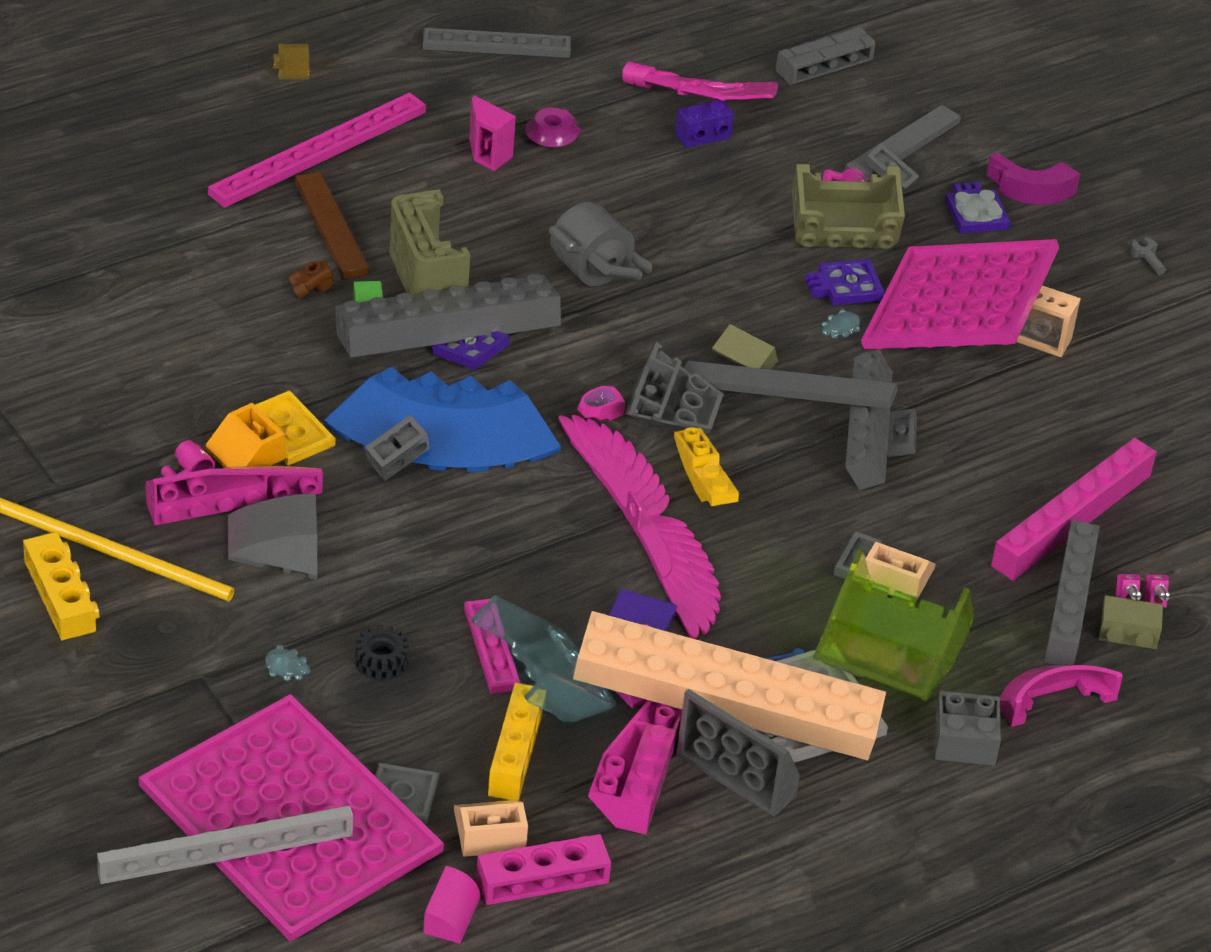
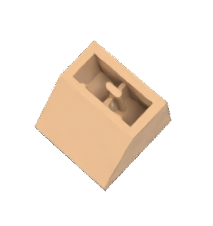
M875 542L865 559L861 585L915 604L936 564Z
M508 800L454 805L463 857L526 847L528 824L523 802Z

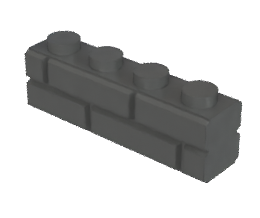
M859 27L846 30L831 37L826 36L816 41L806 42L802 45L779 51L776 72L781 77H784V80L791 86L873 60L875 41Z

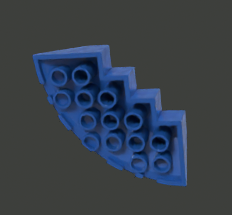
M391 367L370 377L325 419V425L349 442L354 440L364 445L363 450H365L367 445L411 414L428 434L430 446L428 451L412 462L425 464L431 470L445 471L448 467L466 468L467 472L489 471V466L498 465L510 468L514 467L515 462L527 459L533 462L561 451L560 444L528 395L510 380L490 390L484 388L472 376L448 386L431 371L409 382L396 369Z

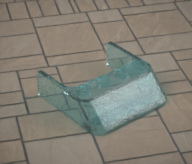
M496 595L471 619L475 626L505 640L512 647V654L527 667L525 669L526 674L537 682L524 696L527 702L555 714L565 723L567 721L574 723L612 710L617 705L607 688L573 679L580 650L572 639L558 626Z

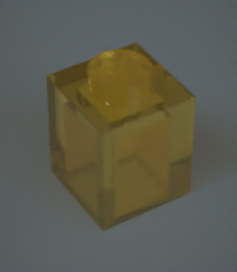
M278 44V54H273L274 69L279 71V79H309V44Z

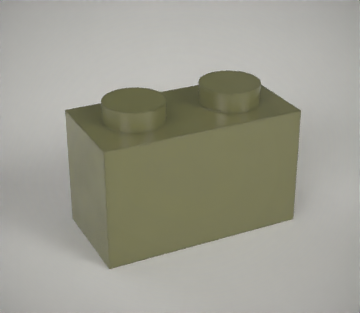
M1105 595L1100 613L1098 640L1157 649L1162 631L1163 604Z

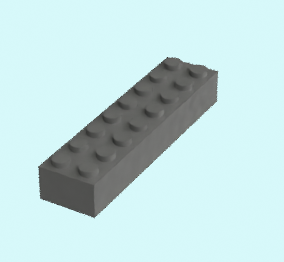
M531 274L527 278L520 279L504 278L500 282L493 283L483 281L466 287L455 285L449 289L439 291L428 289L419 294L401 293L391 298L374 297L370 301L364 302L347 301L343 305L335 306L337 337L350 358L457 342L469 337L475 338L477 335L490 337L493 331L509 334L561 326L560 295L547 278L540 274Z

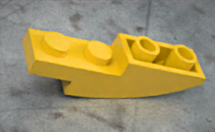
M690 427L683 431L674 432V438L683 466L701 502L708 501L711 506L738 502L739 492L719 465V453L703 430Z

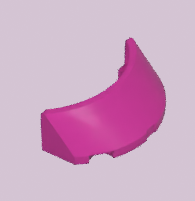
M1048 665L1031 669L1014 678L1005 687L1000 696V710L1011 727L1021 725L1026 721L1027 715L1025 711L1032 709V697L1075 686L1078 687L1083 696H1090L1091 692L1100 694V700L1103 703L1115 701L1118 697L1123 675L1111 669L1088 665Z

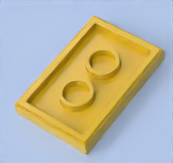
M291 391L255 405L285 433V459L283 462L287 466L335 446L336 438Z

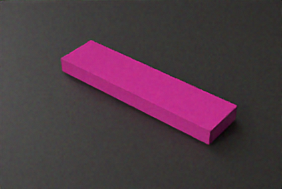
M494 599L465 602V614L490 694L513 691L514 684L520 683Z

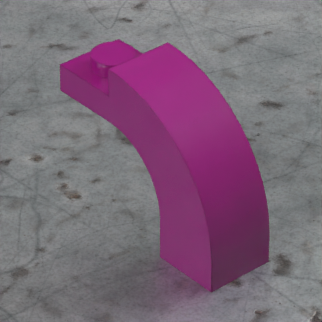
M998 152L990 156L986 175L1000 185L998 191L1000 194L1019 202L1041 205L1058 203L1074 196L1077 193L1080 173L1063 162L1046 170H1028L1017 166Z

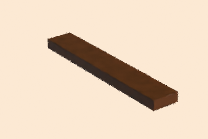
M321 172L295 176V184L342 278L348 279L369 275V267Z

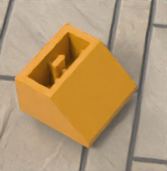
M250 403L230 412L206 443L205 450L224 468L271 466L285 459V433L253 403Z

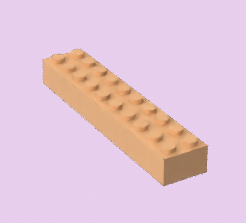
M594 611L591 612L573 677L574 680L679 709L683 708L685 691L690 689L755 730L868 760L871 754L886 695L885 691Z

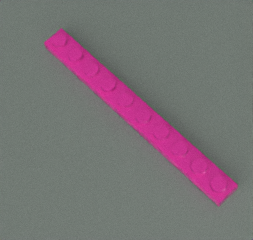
M409 92L208 186V195L225 208L426 113V104Z

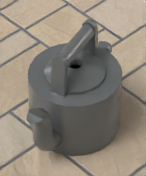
M594 202L577 204L567 210L559 218L555 226H551L549 229L551 235L550 244L554 254L583 283L589 286L603 285L617 276L639 281L643 275L642 271L645 273L652 271V263L638 255L634 250L635 242L632 234L599 204Z

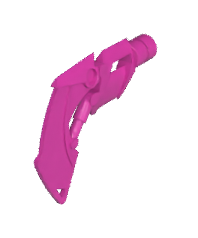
M628 62L622 73L623 81L627 84L647 89L656 85L676 90L679 95L691 94L725 101V99L774 98L778 90V83L776 82L723 83L705 79L684 78L672 72L656 70L654 67L635 62Z

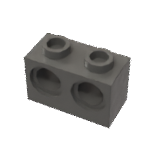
M411 414L365 447L369 464L384 481L430 449L428 434Z

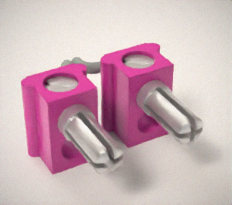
M1118 574L1115 597L1139 601L1141 599V593L1139 592L1140 582L1145 583L1144 602L1163 604V608H1166L1167 601L1170 598L1168 593L1169 576L1148 574L1146 579L1137 574Z

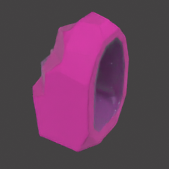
M600 386L582 396L577 410L584 418L611 421L624 415L625 401L615 387Z

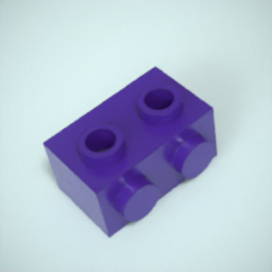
M720 100L678 109L675 134L685 148L730 139L734 113L725 101Z

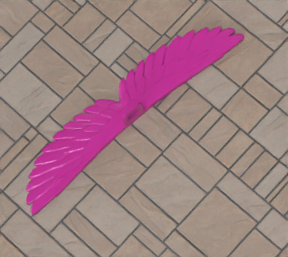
M572 415V420L565 416H559L558 422L570 438V443L593 469L594 474L609 491L639 537L670 603L677 605L675 615L681 621L689 638L697 639L699 630L706 634L710 629V623H715V613H719L720 610L717 602L721 600L720 591L717 589L719 582L711 574L714 573V568L708 561L707 554L701 550L702 545L700 542L695 540L694 534L687 529V524L671 517L660 516L669 504V495H665L664 485L661 484L659 486V476L657 474L653 475V468L646 462L643 454L638 453L636 455L630 441L626 443L618 431H615L613 435L612 431L605 424L602 423L600 427L590 418L586 422L583 418Z

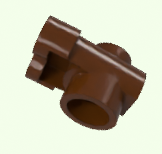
M325 259L320 262L312 261L306 265L305 269L297 270L288 275L299 299L310 294V291L313 289L317 292L327 291L334 282L333 273Z

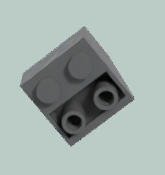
M939 691L935 727V760L995 766L1001 742L1000 697Z

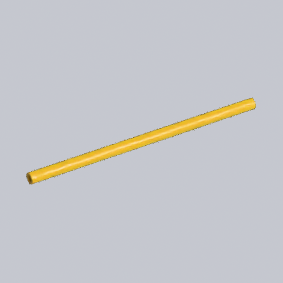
M0 498L1 514L50 533L58 532L60 537L229 602L234 595L233 587Z

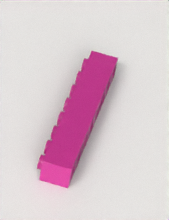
M1133 438L996 541L991 567L1012 581L1016 580L1067 541L1071 520L1090 523L1149 478L1157 451L1138 439Z

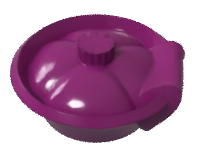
M550 107L539 110L535 117L526 124L525 132L532 141L539 145L562 147L572 143L581 133V129L577 127L574 116L566 109Z

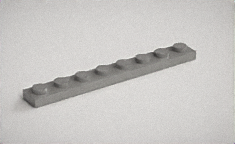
M350 806L331 808L319 812L97 853L100 884L353 836V813Z

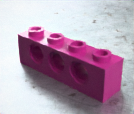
M601 834L478 855L476 877L485 903L490 905L609 883L611 861Z

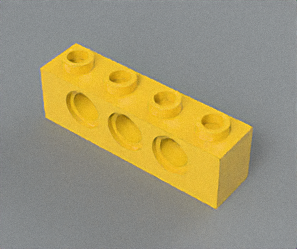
M58 532L23 540L24 562L61 641L96 632V619L100 617L99 609L95 601H90V592L86 581L81 582L80 570L77 562L71 561L68 543L62 542Z
M520 683L514 684L490 769L488 796L519 801L543 714L545 688Z

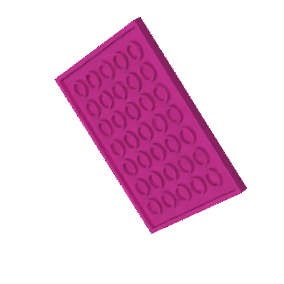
M291 694L139 777V786L187 836L319 812L331 808L351 807L353 813V836L214 862L290 942L442 853L444 843Z

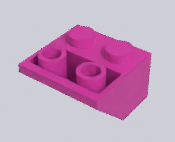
M477 96L472 97L469 140L473 159L475 162L495 171L513 157L516 116Z

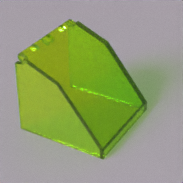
M858 549L813 658L821 663L927 701L952 668L970 632L971 623L974 618L970 589L964 587L955 611L950 609L946 619L942 618L944 607L922 599L919 607L915 608L917 597L896 589L892 598H887L890 587L870 580L864 551Z

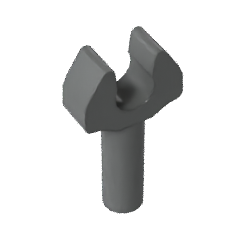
M1144 237L1143 245L1140 246L1133 239L1131 255L1134 258H1145L1158 275L1164 274L1166 268L1155 255L1158 244L1154 240Z

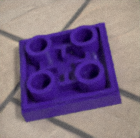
M621 589L609 616L641 625L648 624L652 628L668 631L676 614L677 605Z

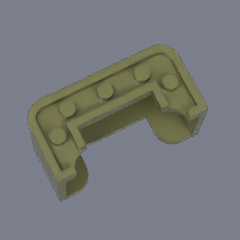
M796 164L792 183L795 238L798 244L804 247H871L888 249L897 244L905 218L900 167L887 166L886 174L881 177H877V174H872L870 182L821 181V173L813 175L810 172V164Z
M440 189L399 195L393 198L391 202L389 253L404 289L409 294L423 293V291L428 289L439 291L449 289L455 285L464 287L469 285L470 254L467 247L457 251L451 248L450 241L440 242L439 240L440 207L443 206V195Z

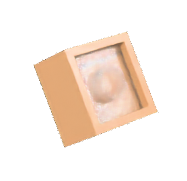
M1042 286L1016 342L1062 357L1072 339L1081 298Z

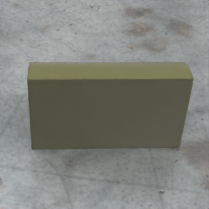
M731 324L712 348L715 353L742 367L771 370L778 362L774 346Z

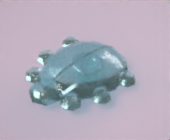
M844 309L839 310V313L835 316L830 314L828 316L829 322H822L824 327L822 328V334L826 336L831 335L832 338H837L838 335L847 337L853 331H860L859 325L861 321L855 313L845 311Z
M281 644L277 645L276 649L269 651L265 658L266 666L270 670L269 674L272 677L276 675L282 676L286 681H290L291 677L301 680L303 678L302 674L308 675L311 670L310 666L305 664L307 662L306 657L302 656L299 658L296 649H284Z

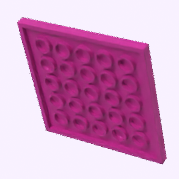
M1057 239L908 247L861 339L863 348L881 350L884 348L906 349L909 347L932 348L935 346L958 347L963 345L1015 344L1058 252Z

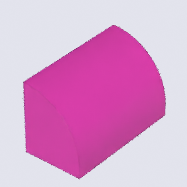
M445 866L425 911L424 934L461 943L481 898L479 887L471 877L460 870Z

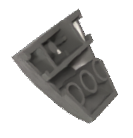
M655 342L637 379L624 415L640 422L669 430L683 431L686 428L694 427L701 428L704 433H709L724 394L699 374L689 373L680 366L681 360L677 357L674 360L661 351L663 346Z
M300 494L274 498L245 506L229 514L228 560L262 568L272 565L283 568L284 573L291 574L292 570L307 573L308 578L317 580L316 494Z

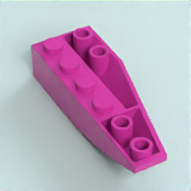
M248 466L205 469L146 481V504L154 525L166 524L238 510L257 502L283 496L321 494L323 472L320 468L293 466Z
M648 700L603 753L589 791V798L616 828L647 834L680 729L682 709Z

